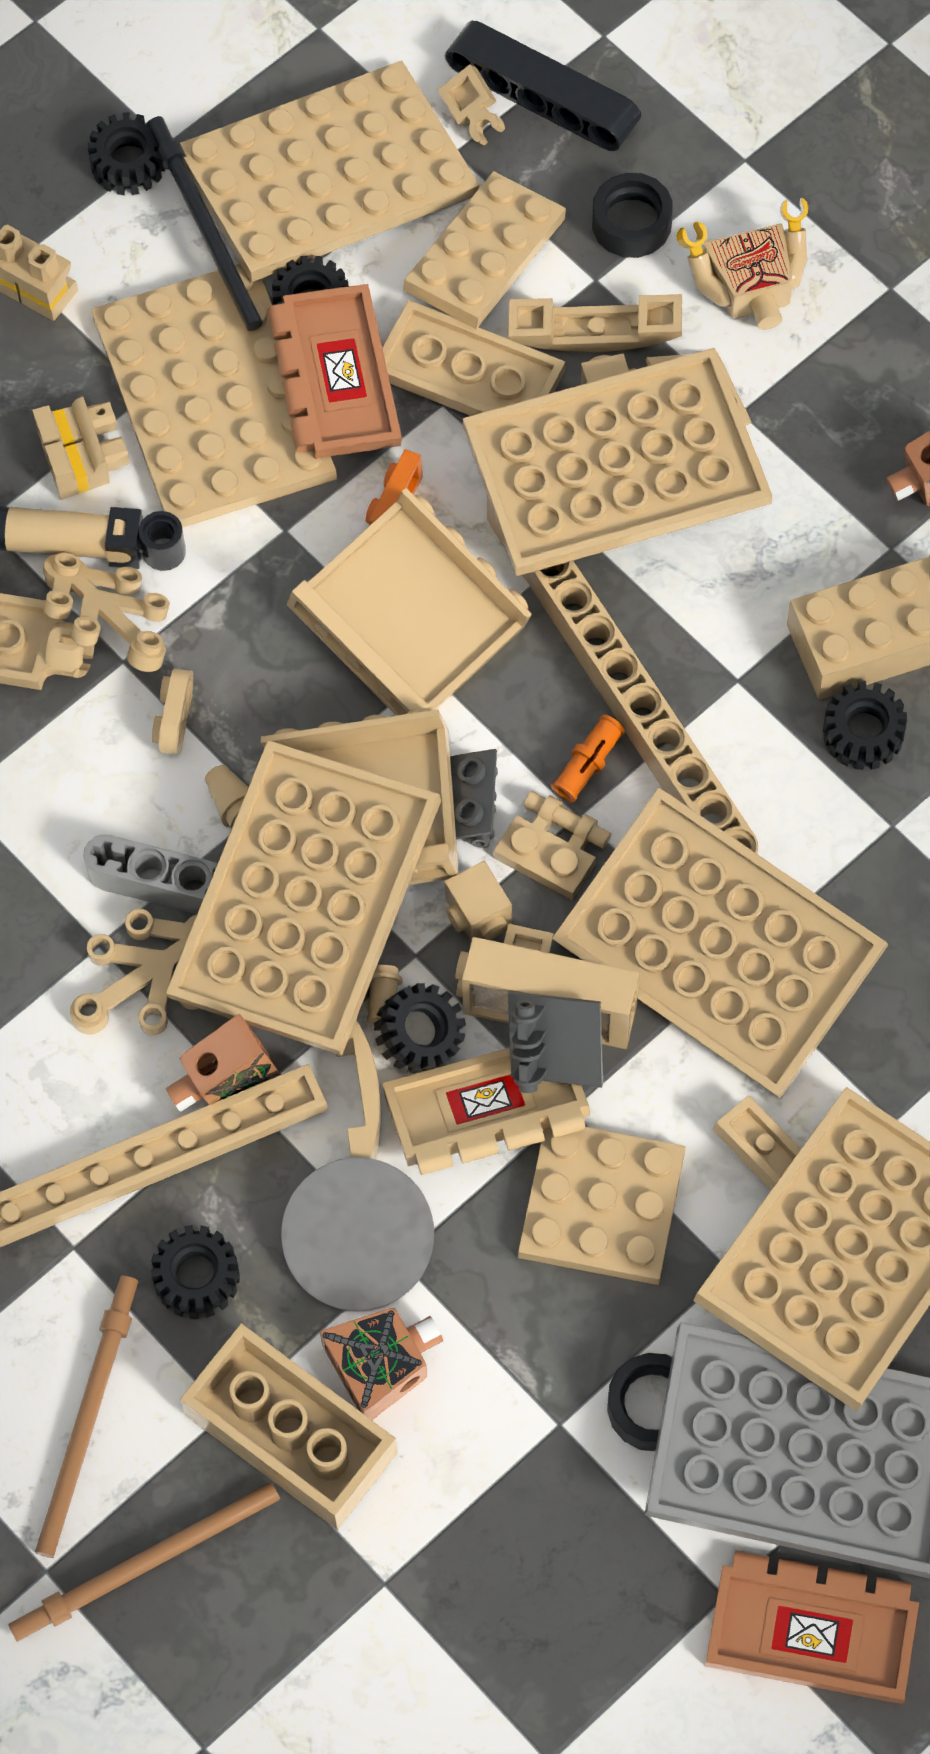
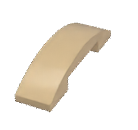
M682 294L639 295L638 305L554 307L552 298L509 299L508 338L522 345L534 348L566 352H609L647 347L682 336Z
M356 1020L342 1056L355 1054L365 1126L347 1128L351 1158L376 1159L381 1135V1103L378 1076L370 1046Z

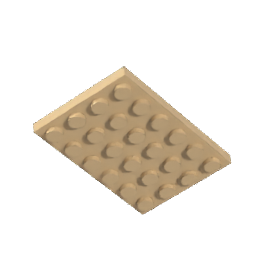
M402 60L180 143L187 156L183 158L208 211L251 283L277 273L281 267L284 270L287 269V262L294 260L296 265L301 264V256H308L309 261L314 259L315 256H322L470 199L480 187V184Z
M240 264L235 266L263 322L262 326L254 331L246 329L218 270L91 309L95 326L162 510L178 517L182 528L337 479L336 469L331 456L315 459L313 451L298 452L296 450L291 420L297 417L289 416L282 384L284 380L289 378L281 377L274 345L279 340H275L272 336L267 312L272 303L263 280L259 279L251 283Z
M715 348L463 418V429L516 577L772 504L771 490Z
M268 740L167 988V996L170 999L230 1019L241 1014L248 1025L342 1056L441 803L440 795Z
M659 787L552 938L581 960L639 972L637 999L780 1099L888 947L886 941Z
M846 1087L699 1289L693 1301L858 1412L930 1306V1141Z

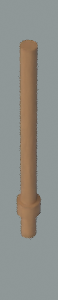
M120 1276L111 1308L104 1311L99 1330L103 1332L35 1550L36 1554L43 1557L54 1558L121 1338L127 1337L132 1318L129 1316V1311L139 1281L129 1276Z
M271 1482L63 1595L58 1591L41 1600L43 1604L41 1607L8 1624L16 1642L51 1623L54 1627L72 1618L71 1612L279 1501L280 1497Z

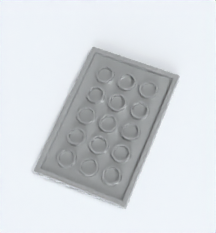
M681 1322L676 1332L644 1516L930 1579V1378L887 1368L857 1412L749 1338Z

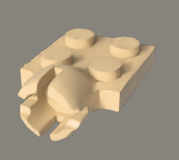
M0 593L1 684L42 690L44 681L51 675L56 674L74 678L83 677L87 674L91 665L83 663V659L93 658L94 645L83 646L76 643L71 637L74 623L49 617L44 612L45 600Z

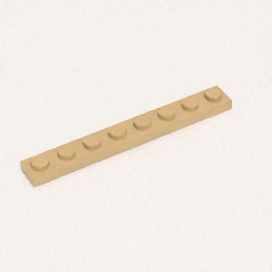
M306 1064L1 1191L0 1247L328 1111L327 1102L310 1065Z

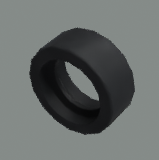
M623 173L611 177L599 187L593 198L592 230L597 241L608 252L621 257L639 258L654 253L666 243L671 233L672 198L663 184L656 178L643 173ZM640 200L651 205L657 211V221L650 227L639 231H626L614 226L608 220L607 211L618 202Z
M646 1353L630 1358L617 1369L609 1384L607 1413L612 1428L624 1442L639 1450H656L659 1429H645L633 1422L628 1416L624 1405L625 1394L629 1386L640 1377L656 1375L668 1379L672 1357L667 1354Z

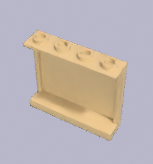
M407 488L401 491L398 500L308 583L305 580L302 581L291 592L287 602V606L396 716L407 714L408 711L415 708L438 709L525 627L532 615L527 610L528 604L517 591L513 589L508 590L496 578L497 574L494 568L485 559L476 558L465 547V541L459 532L451 526L445 527L434 516V510L429 502L418 494L414 496Z
M415 708L404 715L391 717L371 715L358 722L345 724L326 722L318 728L300 731L287 728L278 730L274 735L261 736V744L264 748L268 740L438 793L441 797V803L409 885L447 880L459 874L448 727L438 709Z

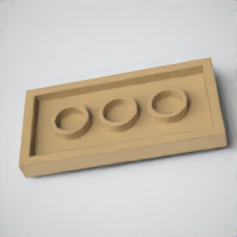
M493 171L404 279L403 291L477 329L565 220L566 208Z
M408 300L382 347L390 384L470 416L554 393L566 369V362L482 328L478 327L475 329L454 317Z

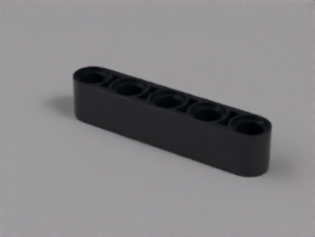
M469 21L444 55L448 65L457 73L461 72L468 65L476 67L491 91L608 151L618 150L641 118V111L638 106L626 96L479 21Z

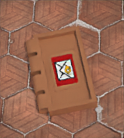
M363 284L283 296L282 304L270 306L267 312L272 336L275 340H279L274 345L282 378H289L282 383L289 416L297 417L291 420L296 450L298 452L313 451L316 459L401 446L402 436L369 285Z
M735 1550L732 1567L722 1566L705 1667L903 1704L919 1602L909 1601L912 1583L877 1577L874 1594L865 1592L867 1575L828 1567L825 1584L816 1583L818 1565L779 1558L777 1573L772 1575L767 1574L769 1556Z

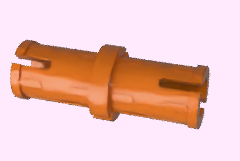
M601 715L599 722L583 744H576L571 751L572 759L556 781L551 784V789L559 797L571 803L576 801L577 796L592 775L600 773L606 765L605 757L618 739L626 732L622 724L609 715Z

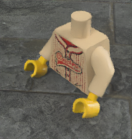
M800 198L801 213L798 217H792L788 214L787 199L782 202L780 214L788 222V229L785 230L782 223L705 242L707 239L706 227L701 222H694L693 227L697 238L695 242H691L687 238L685 228H680L676 235L679 245L690 251L687 259L697 290L718 306L725 307L733 318L737 319L754 314L759 329L768 330L778 326L782 322L779 308L785 307L790 303L791 291L800 285L807 263L806 229L801 228V220L808 213V204L804 198Z

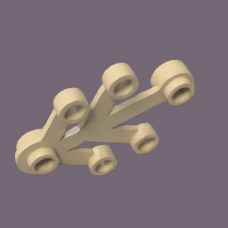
M64 552L46 558L43 565L45 581L52 588V591L46 596L44 612L54 619H66L70 616L73 598L69 593L75 591L83 599L80 616L75 619L71 637L76 643L83 646H92L97 643L101 625L97 621L99 614L130 644L127 660L131 666L144 672H153L161 668L166 652L162 637L152 631H141L122 612L140 615L153 622H160L166 619L170 602L167 597L159 593H148L144 596L143 600L129 597L139 592L142 581L141 573L131 567H121L114 574L88 568L77 556L71 553ZM94 585L115 589L120 594L98 590Z
M134 909L128 913L125 925L127 933L131 938L145 940L152 936L177 941L164 951L115 944L112 938L105 934L92 936L87 943V952L91 962L99 966L116 963L137 966L138 968L97 995L86 993L78 996L70 1007V1015L74 1027L83 1034L92 1035L99 1033L108 1023V1011L151 983L148 1003L139 1012L140 1027L148 1035H159L164 1032L168 1025L166 1015L168 996L166 991L172 979L174 967L178 964L197 914L190 917L185 923L152 918L151 914L144 909ZM138 919L148 922L147 926L141 930H136L131 926ZM104 944L109 947V951L104 955L93 953L94 948L98 945ZM180 1002L186 1009H198L197 1007ZM91 1004L97 1007L95 1013L90 1016L80 1013L85 1005ZM150 1014H158L162 1017L161 1021L156 1025L145 1023V1019Z

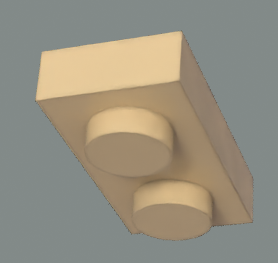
M749 1095L720 1118L712 1129L770 1190L773 1189L801 1150Z

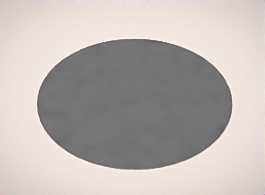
M362 1157L345 1158L330 1162L307 1176L292 1194L284 1212L281 1228L284 1257L296 1281L317 1300L329 1306L348 1311L378 1309L397 1301L408 1293L420 1280L429 1264L435 1235L429 1204L415 1182L404 1172L386 1162Z

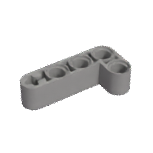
M112 835L94 837L85 846L83 854L90 882L95 887L192 914H198L218 864L213 861ZM148 869L160 871L159 875L152 879L139 877L142 872ZM199 880L204 882V885L198 890L191 891L183 888L189 881Z

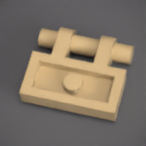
M531 791L524 802V807L538 814L531 823L516 815L494 849L493 858L573 901L596 864V857L583 851L588 842H591L604 849L612 833L599 827L598 820L585 814L581 817L562 807L563 802L551 795L545 798ZM553 823L573 833L569 842L548 832Z

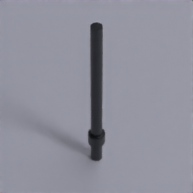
M162 116L154 117L148 122V126L159 147L157 155L166 170H170L248 331L257 330L262 326L263 322L183 158L187 156L180 142L173 139Z

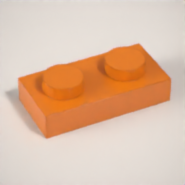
M404 449L398 463L393 462L390 464L384 478L385 489L380 499L374 498L368 507L365 521L369 526L398 500L402 490L407 488L413 495L415 494L423 478L420 454Z

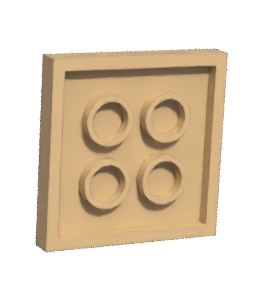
M586 1127L585 1130L553 1138L550 1128H545L543 1132L545 1141H542L518 1258L659 1285L686 1146Z

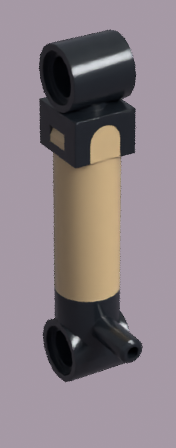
M0 506V550L52 555L65 552L78 557L107 559L109 567H131L134 569H140L141 556L143 555L147 565L160 571L178 567L186 555L182 524L178 517L170 512H153L143 519L142 510L133 508L110 507V513L107 515ZM160 538L171 539L165 544L154 543Z

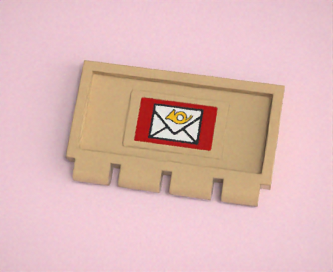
M510 1047L382 1083L384 1096L408 1167L418 1165L421 1175L453 1167L452 1154L458 1153L462 1164L499 1154L498 1141L504 1140L508 1151L545 1141L542 1129L548 1127L553 1138L585 1130L584 1117L590 1116L589 1104L582 1085L542 1081L538 1084V1089L533 1093L519 1091V1086L514 1083V1077H511Z

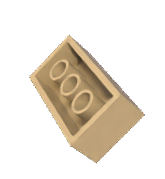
M930 556L790 600L787 627L818 700L831 697L837 691L843 693V687L850 683L853 689H856L858 681H866V685L930 665Z
M242 1323L180 1398L185 1416L337 1530L398 1454L396 1438Z

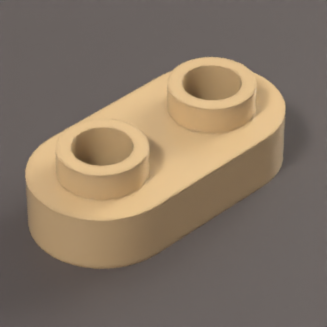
M173 668L171 676H164L162 679L160 702L165 703L163 716H155L152 728V742L159 743L160 753L179 755L181 752L193 692L192 670Z

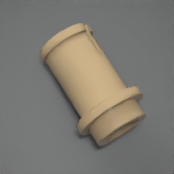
M377 965L370 982L368 1024L374 1025V1022L381 1019V1017L376 1015L379 1008L386 1004L385 1001L397 993L398 986L403 983V978L398 975L399 969L395 966Z

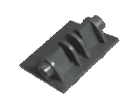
M496 749L450 756L456 839L469 837L472 839L471 844L480 848L489 846L490 840L495 837L493 820L494 813L496 812L494 801L497 798L495 781L498 775Z
M509 991L511 1077H514V1083L519 1086V1091L533 1093L538 1089V1084L542 1081L602 1088L601 1001Z

